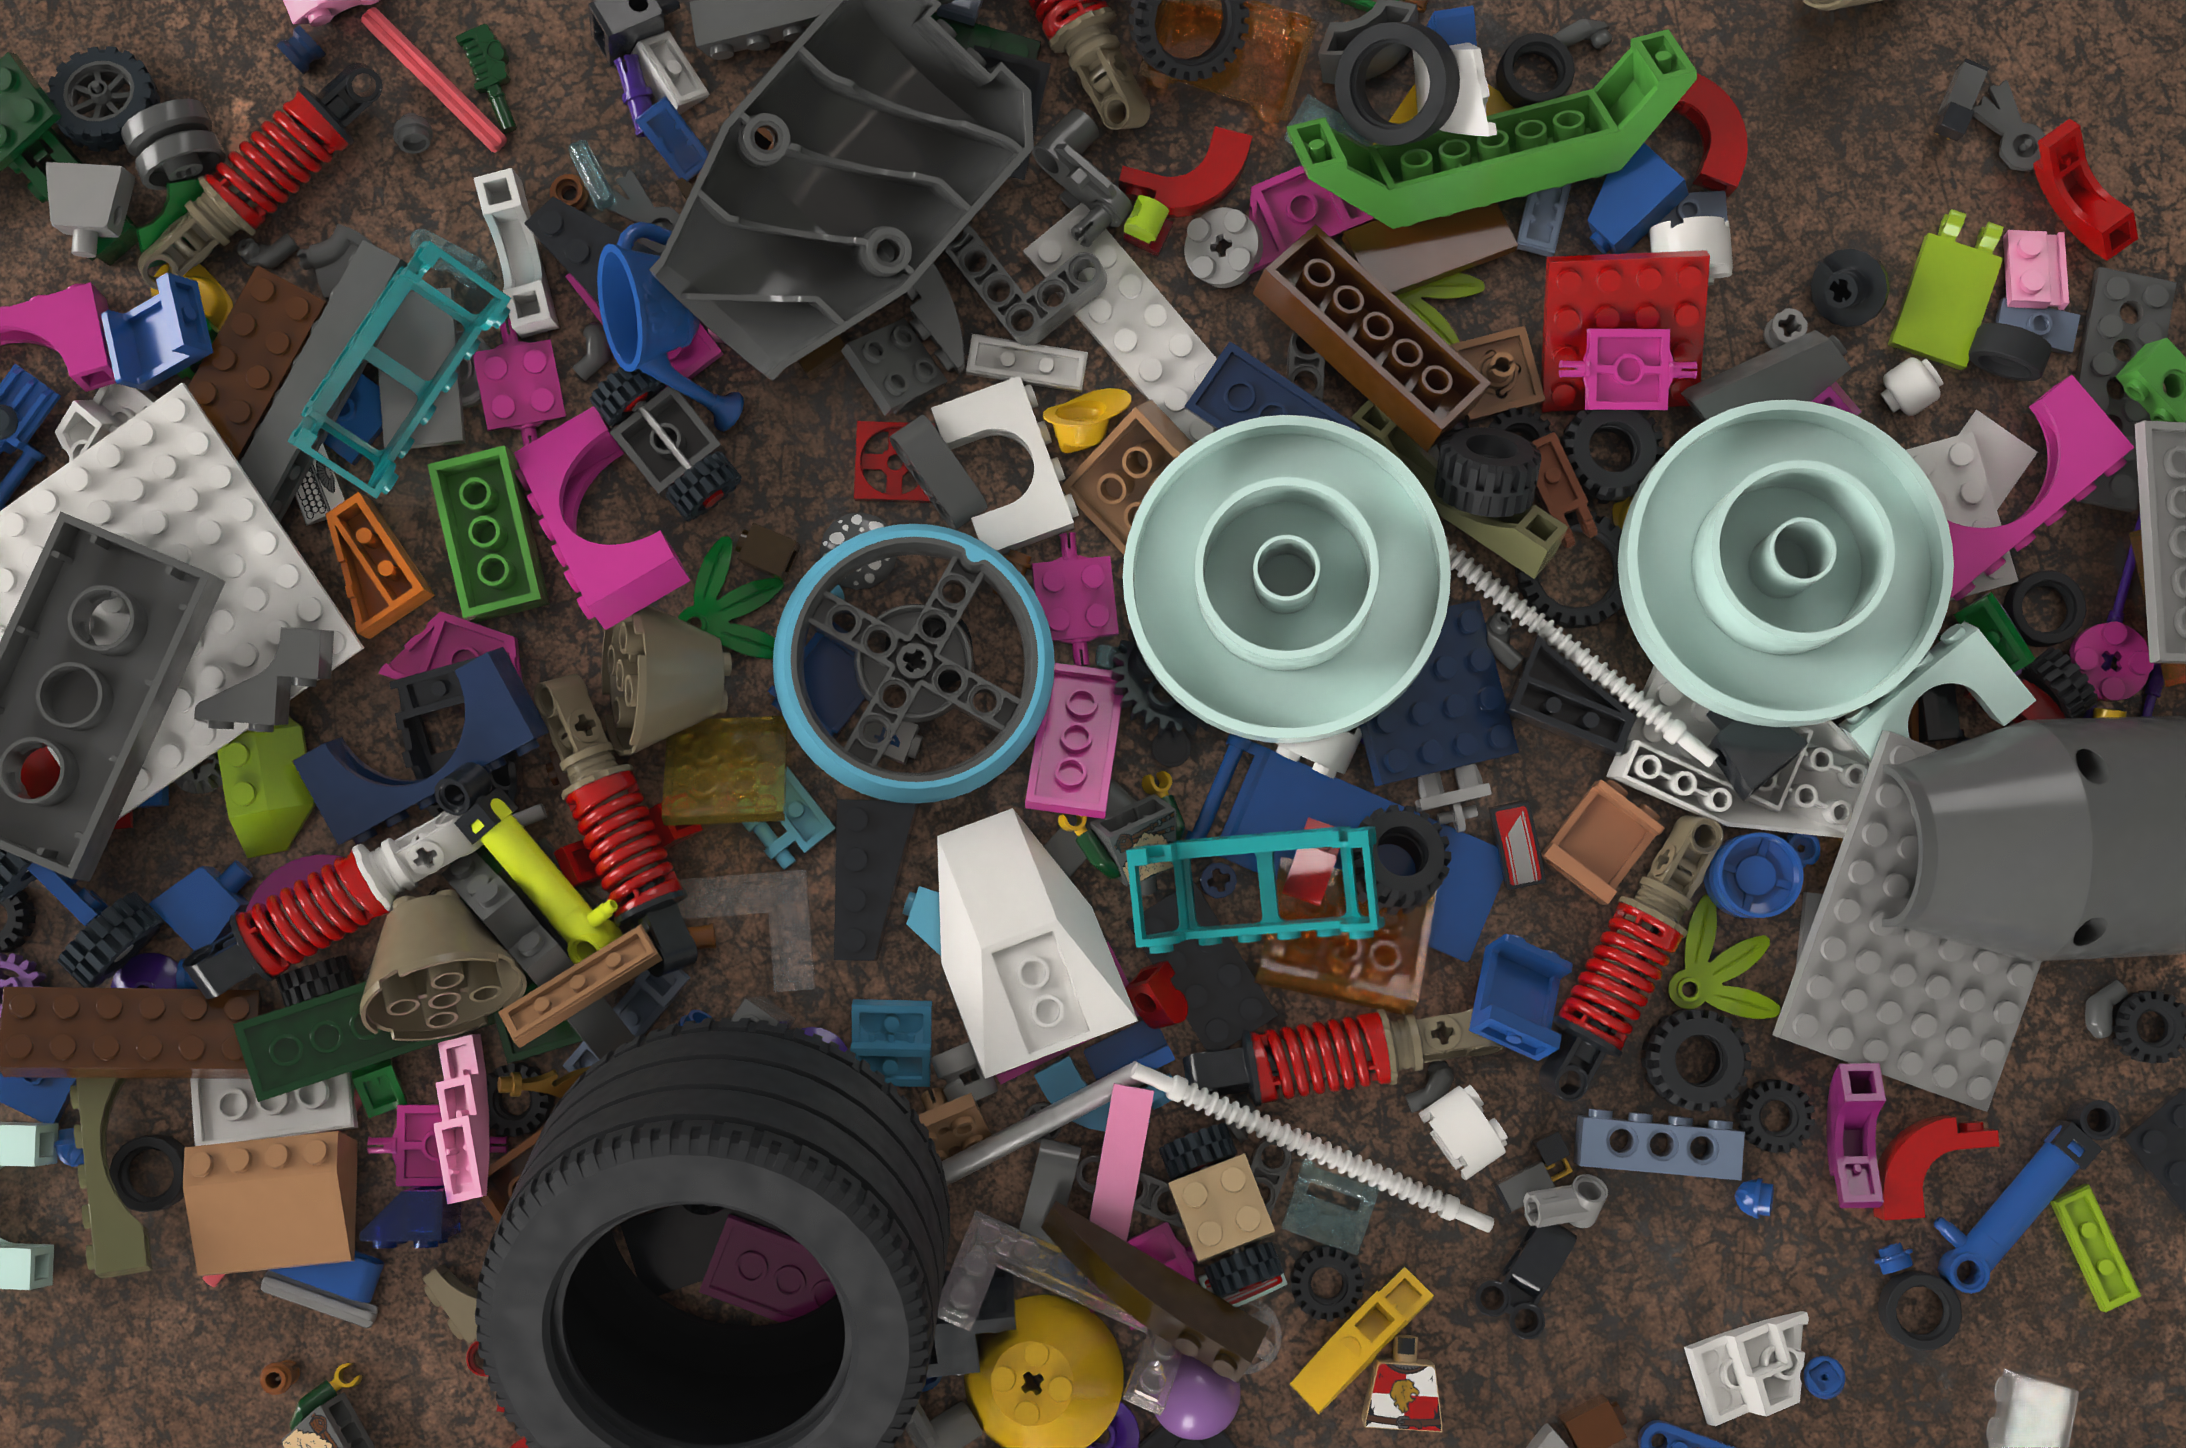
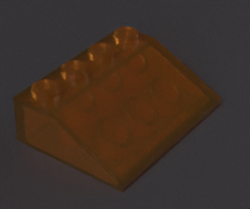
M1280 858L1276 884L1281 918L1284 920L1339 917L1346 913L1343 871L1341 869L1333 868L1319 907L1282 894L1293 859ZM1437 891L1421 908L1416 906L1412 912L1403 914L1400 908L1396 915L1387 914V908L1382 907L1379 915L1385 918V926L1379 930H1374V937L1350 939L1349 932H1341V935L1317 937L1316 930L1301 931V938L1278 940L1277 933L1264 934L1254 983L1364 1007L1384 1009L1387 1012L1401 1015L1412 1014L1419 1002ZM1358 900L1360 913L1363 916L1369 917L1368 900L1363 904Z

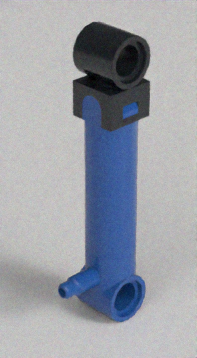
M2081 1098L2073 1102L2067 1111V1121L2058 1119L2040 1140L2044 1145L1967 1235L1943 1217H1938L1933 1223L1934 1227L1940 1231V1234L1956 1247L1955 1249L1948 1250L1940 1258L1938 1263L1940 1278L1946 1281L1952 1288L1964 1293L1972 1294L1980 1292L1985 1288L1990 1280V1272L2078 1169L2085 1170L2103 1150L2093 1139L2106 1140L2117 1133L2121 1119L2114 1105L2107 1101ZM2096 1109L2099 1114V1123L2095 1128L2091 1129L2087 1123V1116L2091 1110ZM1968 1261L1971 1272L1965 1280L1960 1281L1957 1276V1268L1962 1262Z

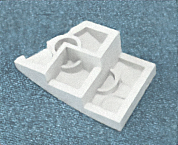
M1471 43L1450 45L1449 47L1458 64L1460 89L1456 106L1450 118L1440 130L1474 136L1497 135L1496 124L1487 122L1486 103L1490 94L1485 78L1481 49ZM1413 50L1417 110L1419 113L1428 98L1430 79L1425 62Z
M115 383L99 388L93 400H74L55 430L62 448L69 455V462L158 399L148 390L144 391Z
M1800 1311L1766 1319L1720 1333L1684 1347L1708 1425L1718 1426L1748 1412L1767 1417L1800 1402L1802 1386L1800 1373L1804 1367L1805 1352L1801 1350L1803 1325H1807L1809 1321L1807 1312Z

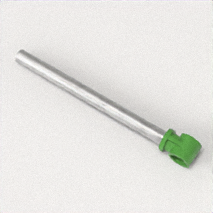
M1137 1061L1118 1069L943 1160L942 1169H944L947 1186L1110 1102L1114 1083L1134 1087L1145 1084L1130 1077L1131 1070Z

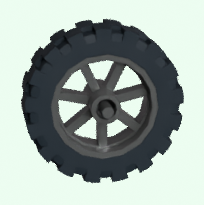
M106 46V50H100L98 47L87 48L88 52L83 54L76 52L70 56V61L66 64L62 62L56 68L58 73L55 77H50L48 82L50 92H46V95L62 115L56 123L67 139L70 137L72 142L81 148L84 145L88 146L90 151L100 152L101 148H107L108 151L119 150V146L125 144L121 132L128 119L140 111L160 103V97L156 91L158 89L140 59L137 61L135 56L129 51L124 50L122 53L118 51L117 47ZM105 80H113L108 86L104 82ZM124 84L130 86V92L117 93ZM81 96L89 98V100L78 104ZM117 103L125 104L122 108L119 109V105ZM95 109L92 118L83 115Z

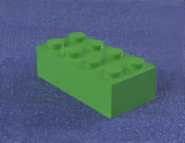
M504 445L427 464L463 618L477 623L550 605L523 487L515 474L518 465L513 452Z

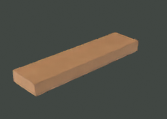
M640 924L498 1013L514 1043L521 1048L662 961V958L646 930Z

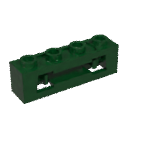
M50 127L8 166L16 174L19 175L23 172L31 182L26 185L27 188L44 204L46 201L49 202L46 172L37 167L34 161L40 163L45 168L46 162L83 163L55 130ZM50 146L54 152L50 153L46 148ZM127 214L122 233L119 237H98L96 257L89 258L91 261L98 258L111 266L138 243L135 229L138 227Z

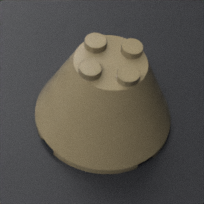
M651 605L604 630L601 664L602 695H610L612 715H605L604 719L609 741L613 744L617 755L630 756L717 713L726 712L728 697L724 689V676H730L732 661L729 652H722L720 638Z
M443 890L435 895L418 898L402 896L393 901V910L384 921L361 999L360 1015L364 1026L370 1032L377 1034L378 1029L391 1032L393 1040L424 1041L450 1037L488 1024V1015L502 1007L504 1009L522 998L527 987V981L523 968L468 906L458 898V893L455 890Z

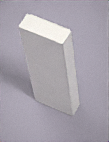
M972 334L966 374L1004 381L1020 376L1023 384L1082 393L1088 352L1040 344L1025 346L1015 340Z

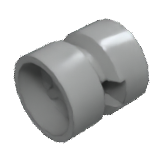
M970 1041L930 1058L938 1079L946 1080L947 1084L943 1091L948 1102L972 1093L975 1101L999 1091L993 1076L986 1079L983 1078ZM969 1071L972 1081L963 1084L959 1075Z

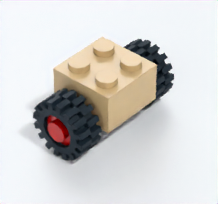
M1220 1123L1200 1129L1160 1147L1159 1152L1170 1180H1174L1168 1183L1169 1190L1197 1263L1200 1264L1226 1253L1230 1255V1257L1221 1259L1204 1268L1213 1293L1220 1298H1224L1254 1288L1265 1281L1283 1274L1284 1271L1273 1242H1267L1247 1250L1244 1248L1246 1245L1274 1235L1275 1229L1245 1153L1235 1157L1238 1153L1227 1124Z

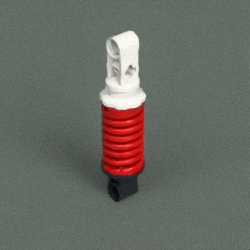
M443 811L434 819L414 828L396 840L391 838L381 842V847H378L375 851L370 852L363 844H357L352 848L347 858L337 857L333 865H323L321 874L311 872L307 876V881L303 879L295 881L293 889L290 887L282 888L280 897L277 895L268 896L266 905L256 903L248 912L232 914L230 916L232 932L211 944L195 950L184 960L182 967L206 999H212L223 994L233 985L256 972L264 980L271 982L279 974L288 970L291 963L297 964L302 962L305 956H312L317 953L319 948L323 949L330 946L332 940H341L346 933L357 931L360 925L371 923L374 917L383 916L393 910L392 903L397 899L396 895L405 891V889L411 891L417 888L419 880L435 873L456 859L473 853L483 843L478 840L472 845L454 824L462 815H451ZM423 847L427 852H428V851H431V852L426 853L423 849H420V850H418V849Z

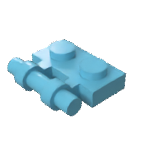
M788 766L756 790L765 802L759 809L756 810L748 799L735 808L744 819L742 824L749 833L753 831L766 847L764 850L770 860L775 859L783 870L788 869L796 862V859L788 851V848L796 842L803 852L807 853L836 830V826ZM773 814L787 830L779 838L766 823V820Z

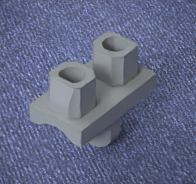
M1476 764L1453 769L1458 787L1456 791L1444 792L1440 772L1418 777L1420 799L1415 801L1417 812L1449 805L1450 811L1437 814L1438 823L1443 825L1453 822L1457 833L1466 831L1465 819L1477 817L1478 811L1476 805L1462 808L1460 802L1492 794L1490 784H1483Z

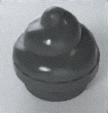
M407 113L394 124L393 138L402 151L416 154L429 148L430 141L433 138V131L425 118L418 116L416 113Z

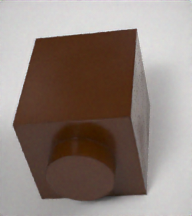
M1602 1394L1559 1415L1575 1448H1608L1627 1438L1622 1428L1623 1425L1627 1424L1623 1411L1617 1401L1610 1403Z

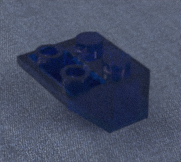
M415 1186L401 1191L360 1232V1241H373V1248L377 1249L396 1248L398 1244L408 1243V1241H414V1248L439 1247L441 1243H448L449 1237L461 1232V1202L447 1204L444 1186Z

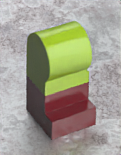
M1139 195L1124 225L1123 241L1158 257L1174 223L1166 219L1169 209L1153 198Z

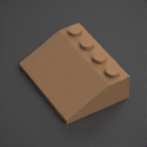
M1151 399L1136 406L1061 485V489L1067 495L1071 493L1075 504L1124 555L1134 517L1144 496L1164 469L1193 443Z
M339 1131L185 1147L183 1192L197 1275L210 1276L355 1261L358 1141Z

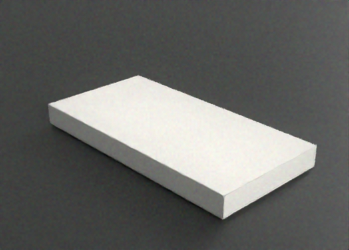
M351 1072L261 1102L257 1101L251 1079L190 1078L195 1146L358 1128L357 1109L354 1102L355 1085Z

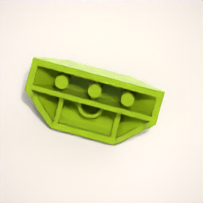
M289 717L288 724L274 725V732L246 730L217 751L228 818L247 858L289 851L294 843L293 840L304 826L316 805L293 763V760L307 753L303 726L291 717Z

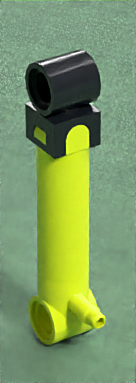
M467 762L437 783L435 786V797L440 807L451 815H462L454 824L472 845L478 840L484 844L567 942L568 955L574 964L579 963L623 936L620 928L616 927L615 923L609 920L618 909L617 903L614 900H608L594 910L589 906L512 815L518 809L514 802L500 786L492 791L491 777L481 765Z

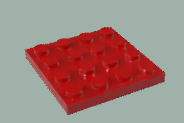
M1708 251L1547 257L1541 385L1546 401L1540 404L1542 412L1585 409L1586 387L1583 377L1560 378L1559 370H1574V368H1559L1560 360L1583 361L1587 351V329H1670V352L1673 362L1696 361L1698 369H1682V371H1697L1696 379L1673 378L1668 390V407L1690 406L1681 393L1688 387L1701 382L1710 265Z

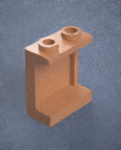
M1611 779L1607 783L1603 780L1593 783L1541 852L1542 860L1600 905L1610 903L1617 893L1615 889L1652 840L1665 829L1658 823L1660 816L1655 811L1642 803L1637 807L1626 798L1629 794L1627 790Z

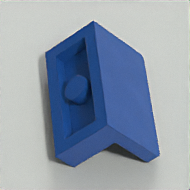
M1144 1020L1084 1050V1055L1096 1081L1134 1061L1155 1070L1176 1060L1161 1029L1150 1028Z

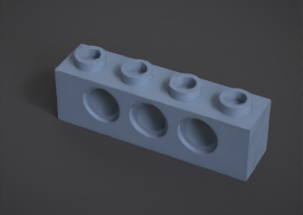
M1589 1109L1588 1116L1577 1115L1573 1163L1579 1166L1729 1180L1742 1179L1745 1132L1733 1129L1732 1121L1708 1119V1127L1695 1126L1693 1125V1118L1668 1116V1123L1652 1122L1653 1114L1629 1112L1628 1119L1613 1118V1111L1602 1109ZM1623 1129L1628 1137L1627 1144L1623 1149L1614 1151L1610 1145V1136L1615 1130ZM1662 1132L1667 1138V1147L1662 1153L1654 1154L1650 1148V1140L1655 1134ZM1703 1136L1707 1142V1150L1703 1156L1695 1158L1690 1151L1691 1142L1696 1137Z

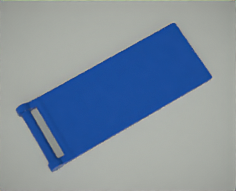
M1229 733L1226 744L1229 745L1195 826L1192 831L1188 830L1185 839L1207 838L1243 752L1249 753L1254 757L1220 837L1304 830L1308 817L1335 827L1351 826V828H1358L1365 817H1370L1373 811L1382 808L1385 812L1389 805H1397V803L1336 777L1334 779L1313 770V767L1299 761L1295 762L1249 739ZM1398 804L1399 811H1403L1405 807ZM1428 818V820H1427V821H1429L1432 825H1433L1434 823L1438 822V821H1436V820H1434V819H1431V818ZM1443 824L1440 825L1442 830L1439 832L1440 837H1448L1450 844L1445 851L1451 852V862L1447 865L1450 870L1442 882L1443 884L1421 908L1416 906L1412 912L1403 914L1400 908L1396 915L1387 914V908L1382 907L1379 915L1385 918L1384 928L1463 962H1468L1503 881L1499 852L1496 846L1464 832L1457 833L1455 828ZM1393 844L1377 846L1378 857L1387 870L1400 876H1410L1416 873L1415 863L1405 849ZM1339 849L1337 860L1322 901L1346 911L1341 851ZM1296 850L1274 852L1277 882L1285 885ZM1254 853L1219 856L1258 873L1257 859ZM1358 900L1360 913L1363 916L1369 917L1368 900L1363 904Z

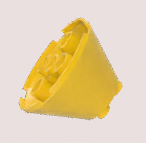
M1033 1295L1015 1300L1016 1330L999 1333H980V1372L964 1375L965 1393L971 1412L982 1430L1002 1448H1086L1105 1432L1113 1421L1120 1405L1125 1377L1123 1358L1117 1341L1104 1321L1096 1313H1091L1088 1307L1077 1301L1053 1295ZM1041 1374L1044 1378V1381L1040 1383V1388L1033 1381V1376Z

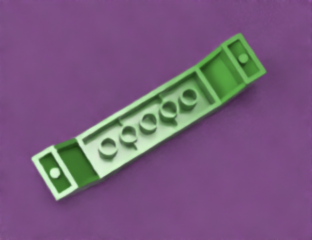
M1669 29L1632 38L1630 49L1594 89L1487 116V122L1496 124L1497 135L1474 136L1438 130L1432 136L1415 143L1365 146L1331 128L1326 117L1287 126V132L1308 179L1390 228L1395 229L1402 226H1412L1418 222L1437 217H1447L1476 207H1486L1492 203L1515 197H1525L1542 190L1563 187L1577 181L1599 178L1605 174L1622 170L1697 80V70Z

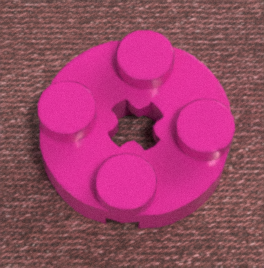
M2117 621L2097 624L2083 630L2071 643L2068 653H2071V662L2073 664L2077 663L2080 667L2079 671L2082 674H2086L2089 678L2087 682L2094 686V693L2098 696L2097 701H2120L2135 695L2146 684L2149 673L2153 670L2155 664L2149 662V648L2142 636L2131 627ZM2104 652L2107 655L2114 654L2117 658L2116 664L2118 667L2116 671L2113 669L2105 671L2101 667L2105 662L2102 657Z

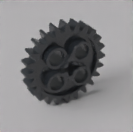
M1130 629L1127 637L1129 641L1121 639L1118 647L1121 653H1115L1112 663L1117 667L1113 668L1111 679L1119 681L1115 684L1113 693L1124 695L1120 702L1121 709L1132 706L1133 710L1130 720L1133 721L1140 716L1145 718L1144 730H1147L1153 723L1157 724L1158 736H1162L1167 727L1172 728L1175 738L1179 737L1182 728H1186L1191 737L1195 736L1198 724L1205 731H1209L1211 728L1210 724L1184 708L1158 682L1147 664L1142 660L1143 656L1137 646L1132 629ZM1142 681L1152 682V683H1151V684H1144ZM1158 692L1165 693L1172 701H1158L1153 694Z

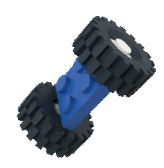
M0 849V902H4L7 898H12L18 891L24 890L30 882L38 879L86 926L65 947L66 950L59 955L57 960L83 988L98 987L106 979L111 978L116 971L122 969L131 958L136 956L152 940L151 938L160 931L159 928L164 925V919L136 891L118 899L109 908V905L93 890L89 891L85 887L81 889L76 884L78 880L71 879Z

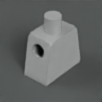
M46 162L49 211L52 226L63 234L73 235L71 254L86 258L96 257L98 237L117 238L122 233L135 183V176L122 166Z

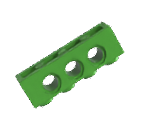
M2168 338L2145 344L2115 377L2124 386L2126 394L2133 400L2138 401L2150 414L2151 421L2186 423V357ZM2163 383H2164V385H2165V387H2166V391H2167L2166 393L2164 392V389H2163Z

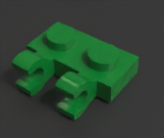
M1992 592L1953 614L1959 622L1958 624H1962L1965 621L1977 627L2013 672L2022 669L2035 660L2032 652Z

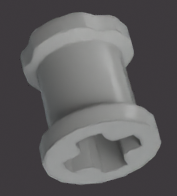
M1790 308L1784 309L1766 324L1763 330L1764 341L1771 349L1779 347L1805 335L1808 323L1800 311ZM1782 323L1787 325L1786 331L1791 333L1788 337L1784 336V329L1779 327Z

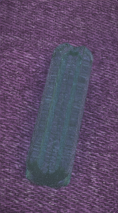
M580 139L577 142L571 143L568 147L569 155L596 208L604 210L607 207H612L616 202L614 193L588 142Z

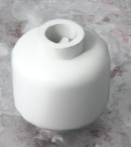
M1910 357L1883 376L1886 390L1880 394L1893 413L1901 409L1906 415L1914 416L1940 398L1939 387L1944 383L1926 358L1920 361L1915 357Z

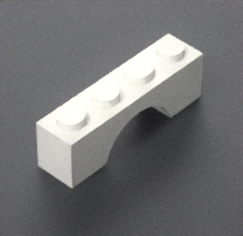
M512 168L475 177L474 182L482 213L492 234L504 279L503 293L512 298L507 305L510 309L509 318L512 328L521 338L559 329L537 238L524 224L531 215L522 180Z

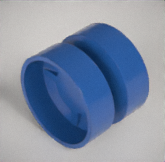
M1769 833L1739 835L1722 842L1706 870L1704 885L1711 901L1728 915L1738 918L1772 917L1787 910L1798 898L1803 885V866L1795 849L1784 839Z

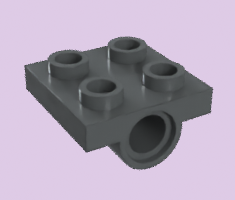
M905 318L847 343L841 350L884 415L894 412L898 416L909 411L923 401L926 396L942 389L948 382Z

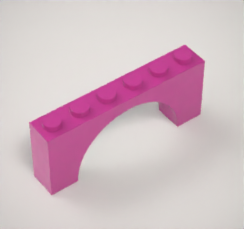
M91 282L74 284L60 292L50 295H37L29 301L20 304L0 307V346L12 343H31L45 346L58 352L67 366L69 376L85 392L116 383L101 317L103 312L109 310L107 299Z
M2072 374L2058 382L2029 406L2042 428L2047 446L2045 479L2039 494L2031 506L2013 522L1997 527L1974 528L1947 520L1953 545L1954 560L1953 586L1950 598L1953 597L1956 602L1976 587L1972 581L1982 572L1989 576L2004 565L2006 560L2002 556L2010 549L2014 548L2018 552L2037 537L2032 531L2044 522L2048 527L2066 514L2067 511L2063 507L2073 498L2079 502L2097 488L2093 482L2103 473L2109 477L2127 463L2124 456L2135 448Z
M593 406L515 451L513 454L520 466L519 469L515 470V474L526 491L531 489L532 493L528 494L527 498L538 516L542 514L544 516L543 519L539 520V523L549 540H556V544L551 546L560 564L563 567L567 565L569 567V570L565 571L564 575L576 594L581 592L582 594L581 597L576 599L581 610L588 620L596 617L602 627L607 630L691 580L678 555L661 530L641 540L616 545L597 544L578 536L577 513L586 490L605 467L624 454L621 446L610 434L612 429Z

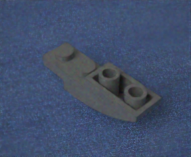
M883 239L878 244L877 255L880 260L886 263L894 259V250L889 242ZM932 263L906 292V295L912 301L917 297L919 299L910 306L912 316L914 317L910 324L923 341L929 337L938 349L933 353L947 371L954 368L959 376L966 372V359L959 319L948 288L937 267Z

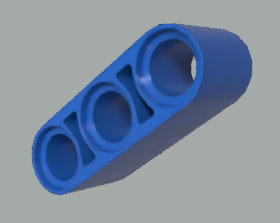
M355 1250V1261L270 1269V1271L354 1301L370 1303L385 1263L376 1257Z

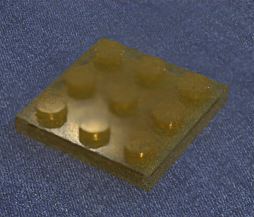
M764 716L706 719L668 737L666 740L662 801L663 825L785 821L788 725L784 717Z

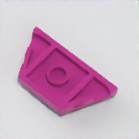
M1302 165L1251 186L1249 219L1258 226L1261 232L1263 253L1259 264L1255 263L1249 274L1266 268L1315 224L1329 237L1334 239L1343 235V232L1377 219L1308 179Z
M441 611L426 624V628L420 634L415 635L404 645V650L389 664L385 663L379 671V674L397 680L475 658L486 652L504 647L522 680L519 646L516 637Z

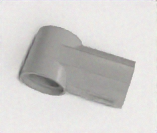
M1582 1174L1574 1179L1572 1185L1527 1192L1523 1199L1524 1216L1530 1226H1536L1537 1228L1570 1223L1579 1228H1588L1596 1222L1607 1199V1186L1596 1176Z

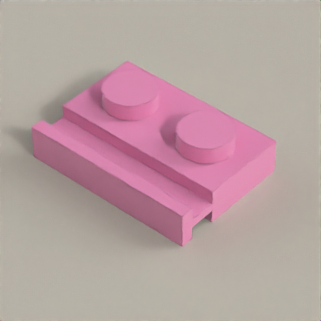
M2007 230L2003 236L2007 307L2047 309L2050 306L2058 307V310H2064L2069 304L2065 232H2058L2057 235H2048L2046 231Z

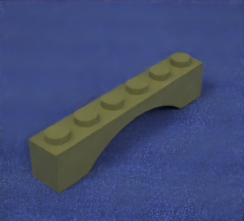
M1369 399L1350 418L1351 422L1361 428V433L1386 447L1409 468L1428 493L1438 515L1535 579L1555 556L1568 526L1536 505L1525 509V512L1521 514H1513V516L1487 517L1458 510L1454 506L1446 504L1435 493L1434 482L1438 461L1429 452L1420 447Z
M76 1078V1085H70L72 1108L79 1109L80 1124L74 1125L75 1144L77 1149L83 1148L84 1164L78 1165V1179L80 1188H87L88 1204L82 1205V1219L84 1228L91 1229L92 1245H86V1260L88 1269H95V1274L101 1279L152 1270L148 1229L131 1214L120 1199L111 1179L107 1161V1129L111 1110L120 1089L128 1078Z

